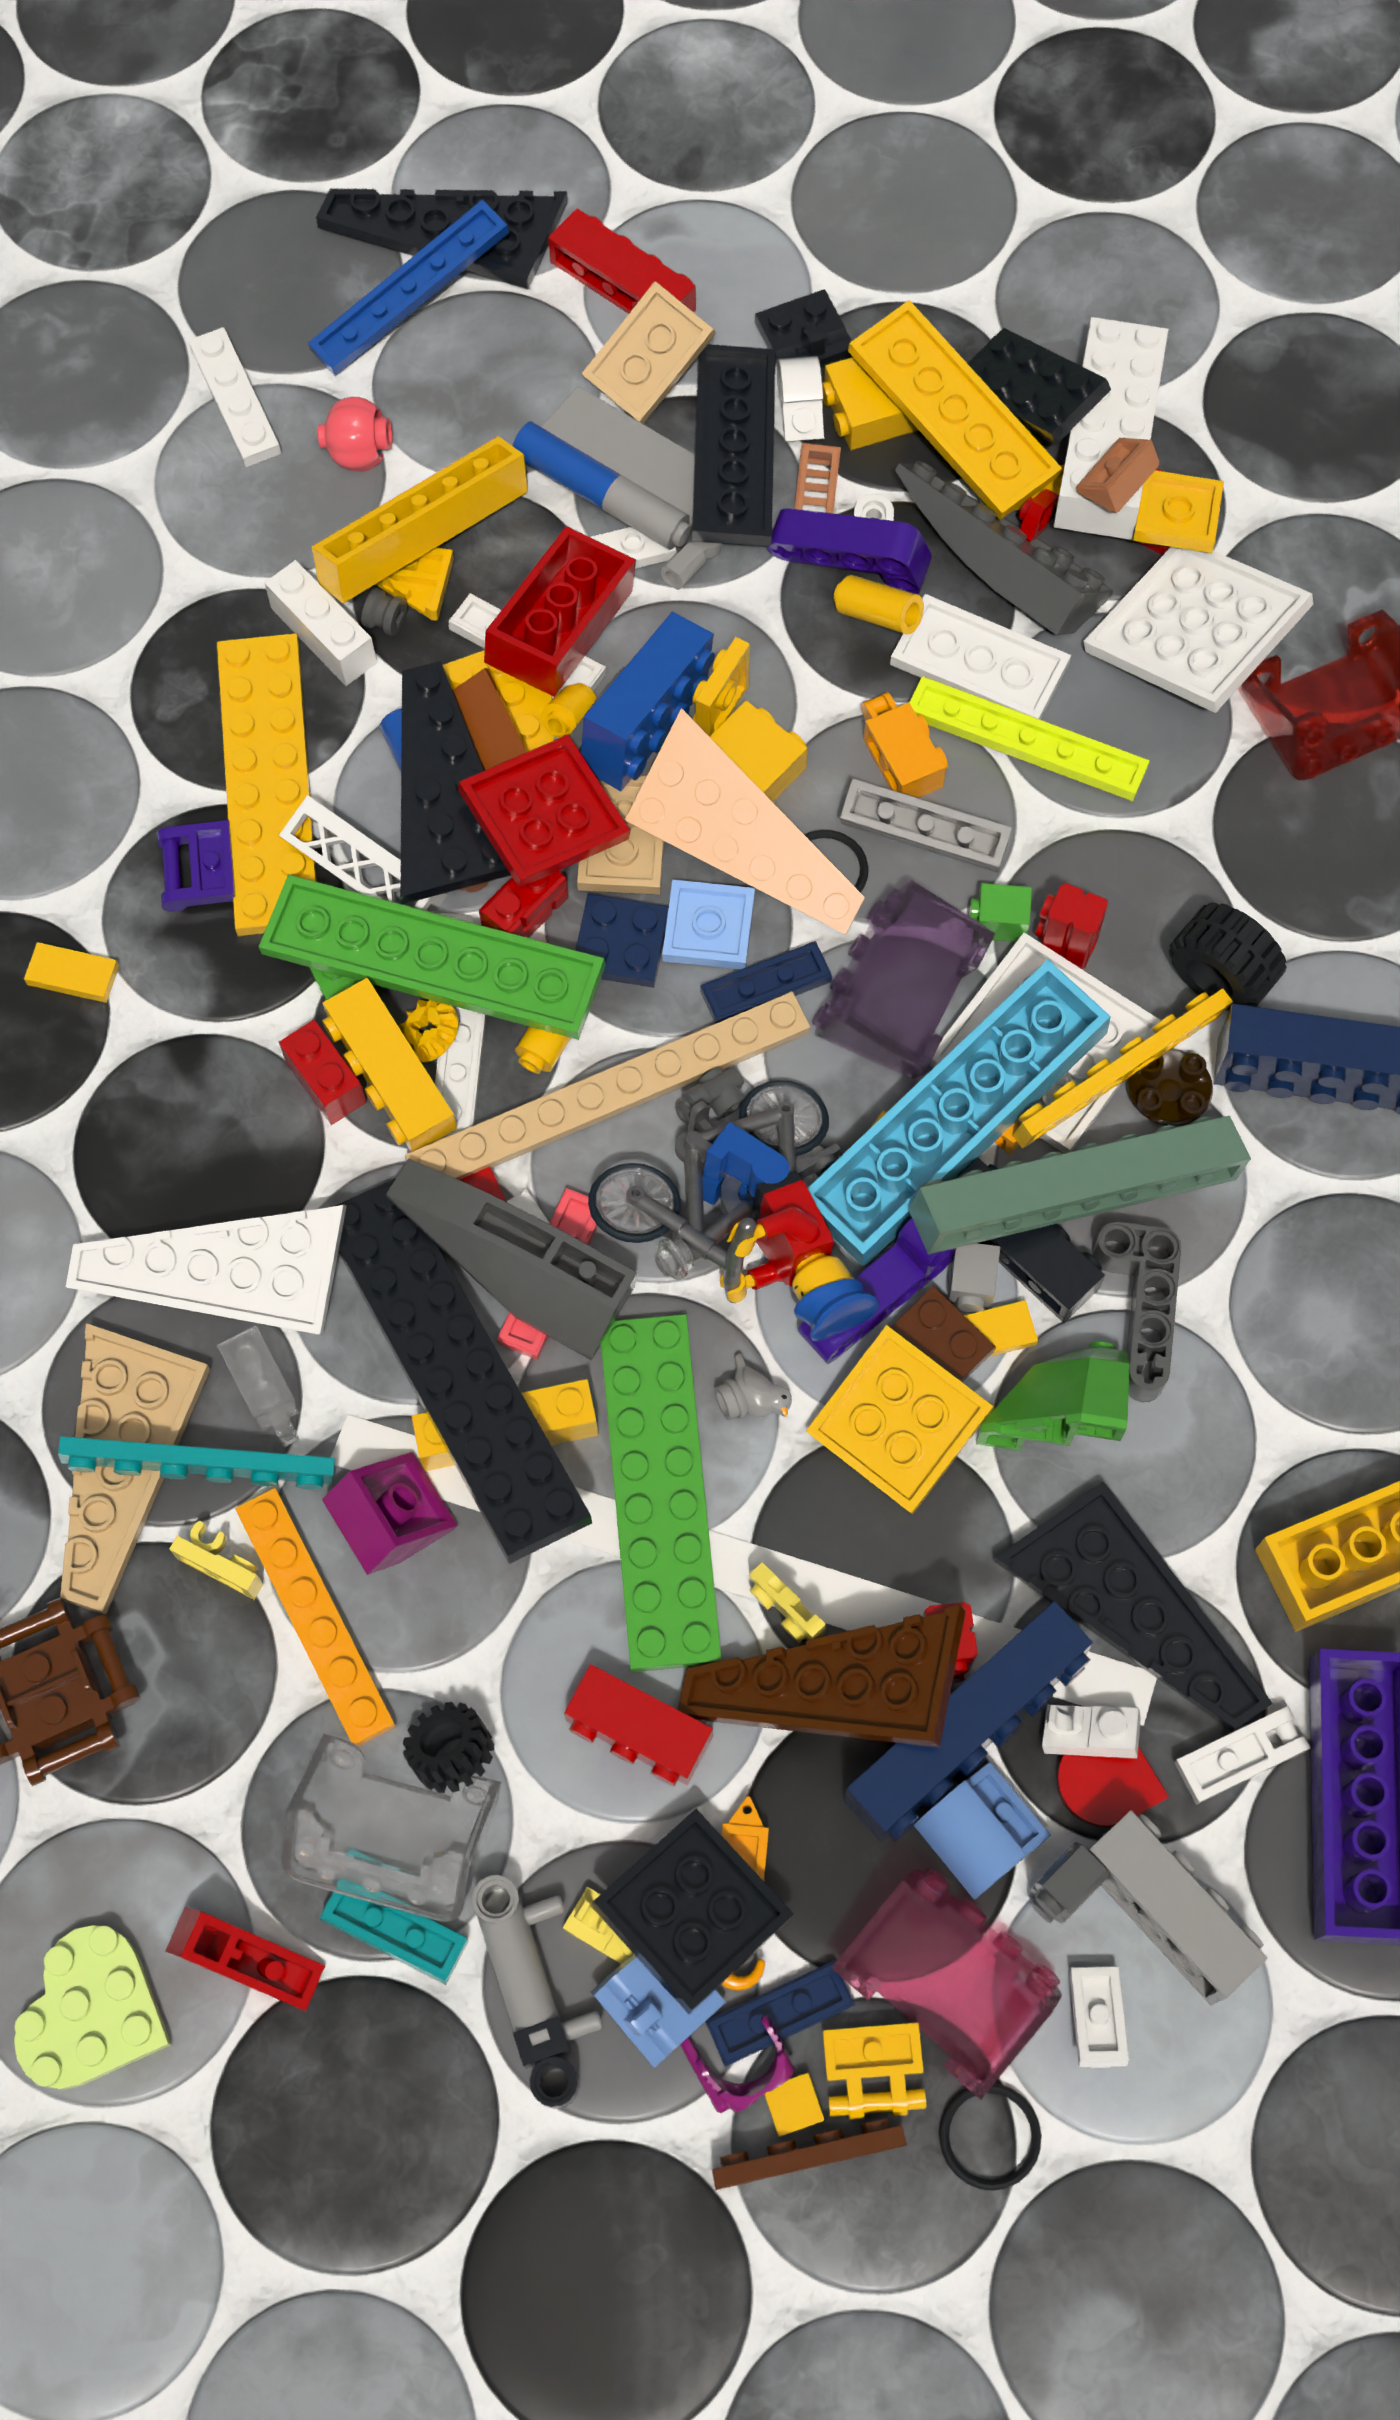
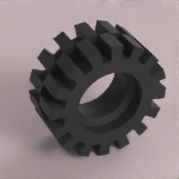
M445 1702L444 1710L441 1711L439 1706L435 1705L430 1708L432 1715L428 1718L424 1713L419 1715L417 1719L421 1724L418 1727L411 1724L407 1730L411 1737H404L403 1745L406 1748L403 1751L404 1758L420 1782L427 1789L432 1791L434 1788L437 1793L444 1794L447 1786L453 1793L460 1791L459 1783L464 1782L467 1787L473 1784L471 1776L476 1773L481 1777L486 1770L482 1763L490 1764L493 1757L489 1751H494V1743L491 1740L492 1736L472 1707L469 1709L466 1704L459 1702L457 1708L453 1702ZM461 1738L453 1750L444 1755L436 1756L445 1744Z

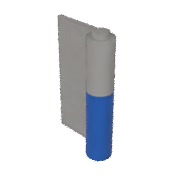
M579 386L541 427L530 421L518 432L512 446L524 454V461L528 466L669 550L673 549L676 545L679 547L683 546L689 538L692 530L693 453Z

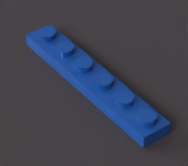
M482 199L308 342L310 350L336 376L509 233L507 224Z

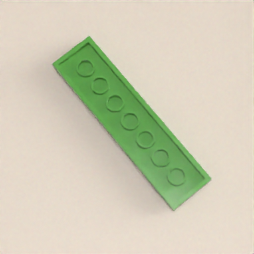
M288 875L259 944L262 955L359 981L368 978L373 985L577 1040L581 1036L606 967L605 959L602 957Z
M687 1314L615 1321L603 1340L601 1348L631 1673L676 1669L722 1661Z

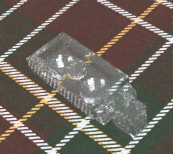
M255 1325L218 1344L217 1347L255 1422L259 1423L263 1431L273 1426L283 1447L300 1440L289 1419L299 1413L295 1406L296 1401L258 1327Z

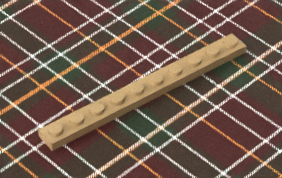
M792 991L405 1154V1160L407 1162L408 1159H411L460 1180L487 1167L493 1168L696 1082L714 1068L720 1067L721 1070H724L809 1034L811 1027Z

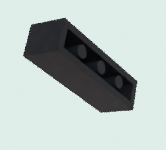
M977 1158L956 1179L973 1170L988 1172L998 1168L992 1164L987 1166L982 1160ZM1058 1224L978 1242V1244L1000 1246L999 1263L1063 1323L1100 1289L1105 1277L1097 1259L1088 1252L1081 1253L1072 1245L1069 1235Z

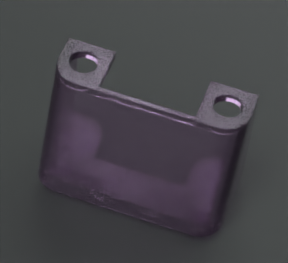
M911 880L899 890L893 888L884 902L877 900L866 917V921L870 925L865 935L860 934L851 945L848 955L852 959L847 969L842 968L834 978L830 986L834 994L829 1003H823L818 1009L812 1024L816 1026L815 1036L911 1079H916L925 1074L943 1039L938 1034H934L961 979L979 967L996 933Z

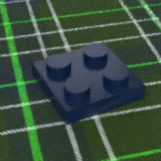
M588 894L576 951L605 959L606 967L601 978L602 980L654 988L665 938L669 906Z

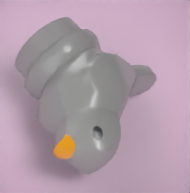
M741 1353L734 1356L736 1365L735 1378L724 1380L722 1385L714 1389L717 1403L724 1417L727 1420L735 1417L741 1419L747 1413L758 1418L765 1417L771 1413L786 1417L792 1404L789 1390L780 1385L772 1384L765 1376L746 1366Z

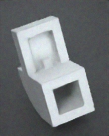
M818 357L777 359L784 441L824 439L823 391Z

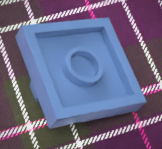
M634 1954L628 1957L591 1991L592 1995L654 2068L726 2003L715 1990L689 2015Z

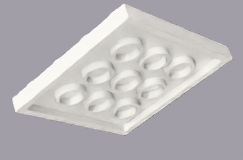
M1170 547L1083 641L1085 652L1216 713L1313 606L1312 593L1218 552L1207 553Z
M1024 932L928 1056L927 1063L935 1067L1047 959L1106 1011L1111 1018L1108 1033L1034 1105L1040 1103L1045 1108L1055 1101L1052 1095L1072 1080L1078 1086L1089 1078L1086 1072L1098 1062L1107 1058L1112 1063L1122 1056L1119 1050L1131 1040L1140 1036L1145 1041L1154 1035L1155 1032L1152 1028L1161 1020ZM1122 1083L1040 1138L1064 1154L1072 1152Z

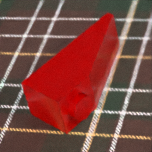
M186 1906L165 1950L167 1953L304 2011L307 2010L325 1968V1965L202 1911Z

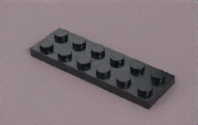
M707 344L698 355L691 541L771 546L776 349Z

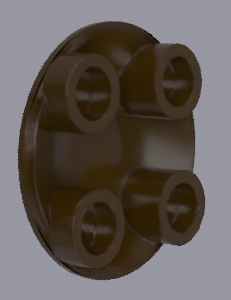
M1169 1050L1128 1078V1093L1133 1105L1143 1116L1162 1125L1178 1126L1198 1119L1209 1107L1213 1096V1083L1206 1069V1061L1196 1053L1188 1054L1180 1050Z

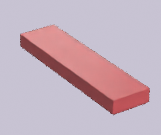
M566 1188L550 1225L590 1245L598 1226L591 1217L588 1196ZM597 1200L599 1212L603 1216L606 1203ZM509 1312L497 1338V1344L538 1360L549 1336L518 1320Z

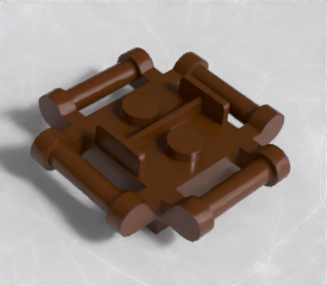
M61 1597L47 1603L48 1608L0 1629V1649L53 1625L57 1626L60 1634L3 1661L0 1656V1708L13 1736V1740L0 1743V1765L20 1756L24 1772L32 1786L46 1781V1775L104 1749L107 1753L120 1747L119 1739L111 1721L113 1719L111 1714L125 1709L141 1699L136 1685H131L110 1634L113 1626L109 1616L103 1614L93 1617L84 1622L83 1625L75 1628ZM92 1640L113 1690V1693L108 1697L103 1695L84 1646L85 1643ZM96 1727V1733L39 1758L38 1752Z

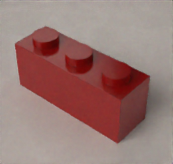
M591 1664L564 1712L566 1721L571 1723L569 1731L591 1743L594 1742L596 1737L612 1745L610 1753L633 1765L636 1759L641 1760L653 1767L650 1773L654 1777L671 1786H675L677 1781L686 1785L689 1784L713 1738V1728Z

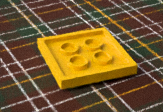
M886 1325L806 1432L903 1508L914 1514L994 1409V1406Z

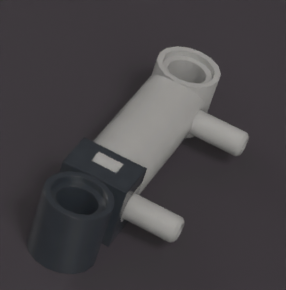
M500 1875L487 1876L479 1881L474 1888L472 1905L476 1912L514 2032L513 2036L523 2067L528 2069L535 2066L530 2077L531 2092L535 2099L545 2107L552 2109L565 2108L575 2100L580 2089V2079L575 2067L562 2058L563 2055L571 2053L568 2041L602 2029L603 2025L599 2012L596 2010L562 2022L551 1993L530 1925L563 1914L565 1908L562 1899L556 1895L524 1907L521 1895L511 1880ZM501 1889L509 1893L510 1902L505 1911L493 1914L485 1909V1900L490 1892ZM554 2069L563 2070L568 2076L569 2082L566 2091L558 2097L547 2096L542 2088L543 2077L547 2072Z

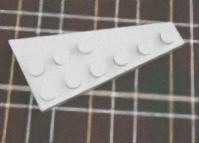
M347 1205L73 1244L66 1287L321 1335L324 1334Z

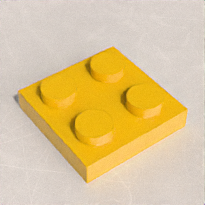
M1155 470L1143 484L1133 541L1212 553L1215 545L1224 481Z
M737 637L734 638L727 650L722 648L719 651L713 664V673L708 681L702 680L698 684L692 701L696 703L693 721L708 736L731 716L749 687L750 643Z

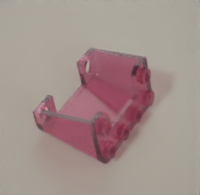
M927 1868L924 1872L914 1869L901 1881L834 1964L832 1969L868 2001L878 1992L911 2022L919 2023V2029L950 2055L943 2067L979 2099H982L1055 2010L1062 1997V1993L1057 1987L1060 1979L1042 1963H1038L1035 1966L1021 1954L1023 1951L1022 1946L1011 1935L1004 1931H1000L997 1934L984 1922L986 1919L985 1914L975 1904L967 1899L960 1902L947 1890L949 1888L948 1882L939 1873L931 1868Z

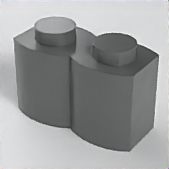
M1074 1842L1029 1889L1034 1898L1030 1904L1048 1923H1051L1054 1919L1059 1923H1064L1109 1877L1108 1870L1082 1844Z

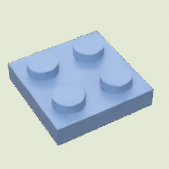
M672 879L662 953L663 962L739 970L746 968L755 888Z

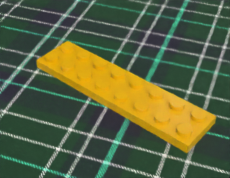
M297 633L217 641L227 808L235 885V897H233L235 930L238 936L263 934L265 932L288 875L317 882L316 862L279 836L306 796L309 795L311 797L300 649ZM308 816L294 835L303 843L314 841L313 822Z

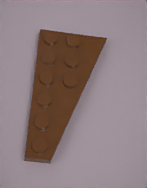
M959 1604L944 1608V1612L922 1617L920 1614L904 1617L903 1622L878 1628L874 1625L807 1640L806 1645L790 1649L778 1647L766 1650V1654L743 1660L735 1657L689 1668L686 1670L677 1710L700 1721L940 1747L966 1610Z

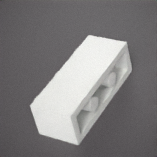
M296 560L264 583L271 609L294 633H297V636L345 686L377 664L372 638Z

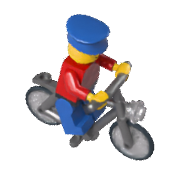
M781 1080L761 1084L751 1090L742 1101L738 1120L712 1127L708 1122L710 1107L704 1101H700L692 1107L688 1132L681 1134L675 1144L676 1156L684 1162L686 1219L679 1215L681 1199L675 1184L666 1174L654 1167L637 1163L617 1165L599 1175L592 1184L588 1196V1206L591 1217L604 1233L615 1239L631 1243L649 1242L662 1236L667 1238L657 1243V1253L654 1256L659 1270L666 1277L671 1276L677 1281L687 1277L688 1271L694 1268V1261L699 1258L710 1260L724 1269L720 1277V1285L724 1288L726 1299L730 1303L741 1302L747 1295V1289L751 1287L753 1290H758L775 1282H784L785 1285L793 1287V1291L799 1300L794 1309L795 1317L811 1327V1340L817 1342L829 1339L861 1325L878 1311L879 1302L877 1298L865 1293L862 1282L853 1279L841 1259L831 1256L834 1244L833 1237L803 1181L804 1178L813 1173L819 1178L839 1159L841 1148L835 1143L812 1157L796 1158V1156L803 1155L816 1148L825 1138L829 1128V1115L825 1104L815 1092L802 1084ZM721 1197L723 1216L704 1231L703 1200L714 1206ZM730 1233L727 1242H731L727 1251L717 1243ZM755 1243H757L769 1262L747 1270V1275L744 1276L741 1273L744 1257L752 1252Z

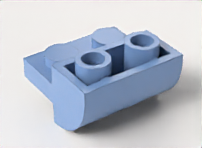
M991 1762L968 1780L958 1785L914 1824V1827L974 1900L1051 1836Z

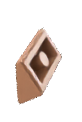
M1119 438L1077 485V493L1111 512L1118 513L1159 466V459L1152 440Z

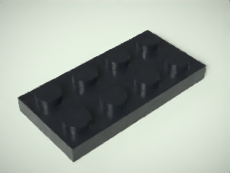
M1004 327L967 363L1027 430L1056 445L1111 391L1107 378Z

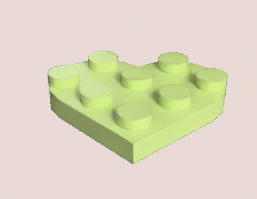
M91 1925L74 1929L58 1940L56 1945L44 1957L45 1969L43 1978L46 1994L29 2005L27 2010L15 2022L16 2034L14 2044L16 2058L26 2076L39 2086L61 2090L87 2084L172 2045L138 1953L127 1938L108 1926Z

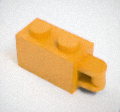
M889 692L862 702L861 710L866 720L863 741L889 788L915 798L942 788L945 772L948 769V761L943 750L939 746L935 748L930 740V731L925 718L921 714L916 715L909 702L897 707Z

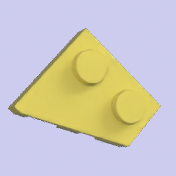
M763 1562L749 1574L750 1581L754 1584L749 1590L765 1609L769 1610L774 1605L785 1617L780 1624L795 1641L800 1643L803 1639L812 1640L820 1638L825 1634L826 1624L816 1614L813 1616L803 1606L798 1596Z

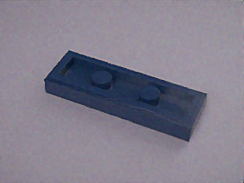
M816 941L702 984L700 985V992L716 1024L792 991L797 996L831 983L832 974Z
M834 1960L705 2021L721 2060L724 2066L727 2067L775 2044L761 2021V2018L766 2014L769 2016V2020L773 2021L774 2027L778 2030V2035L784 2040L854 2007L855 2004Z

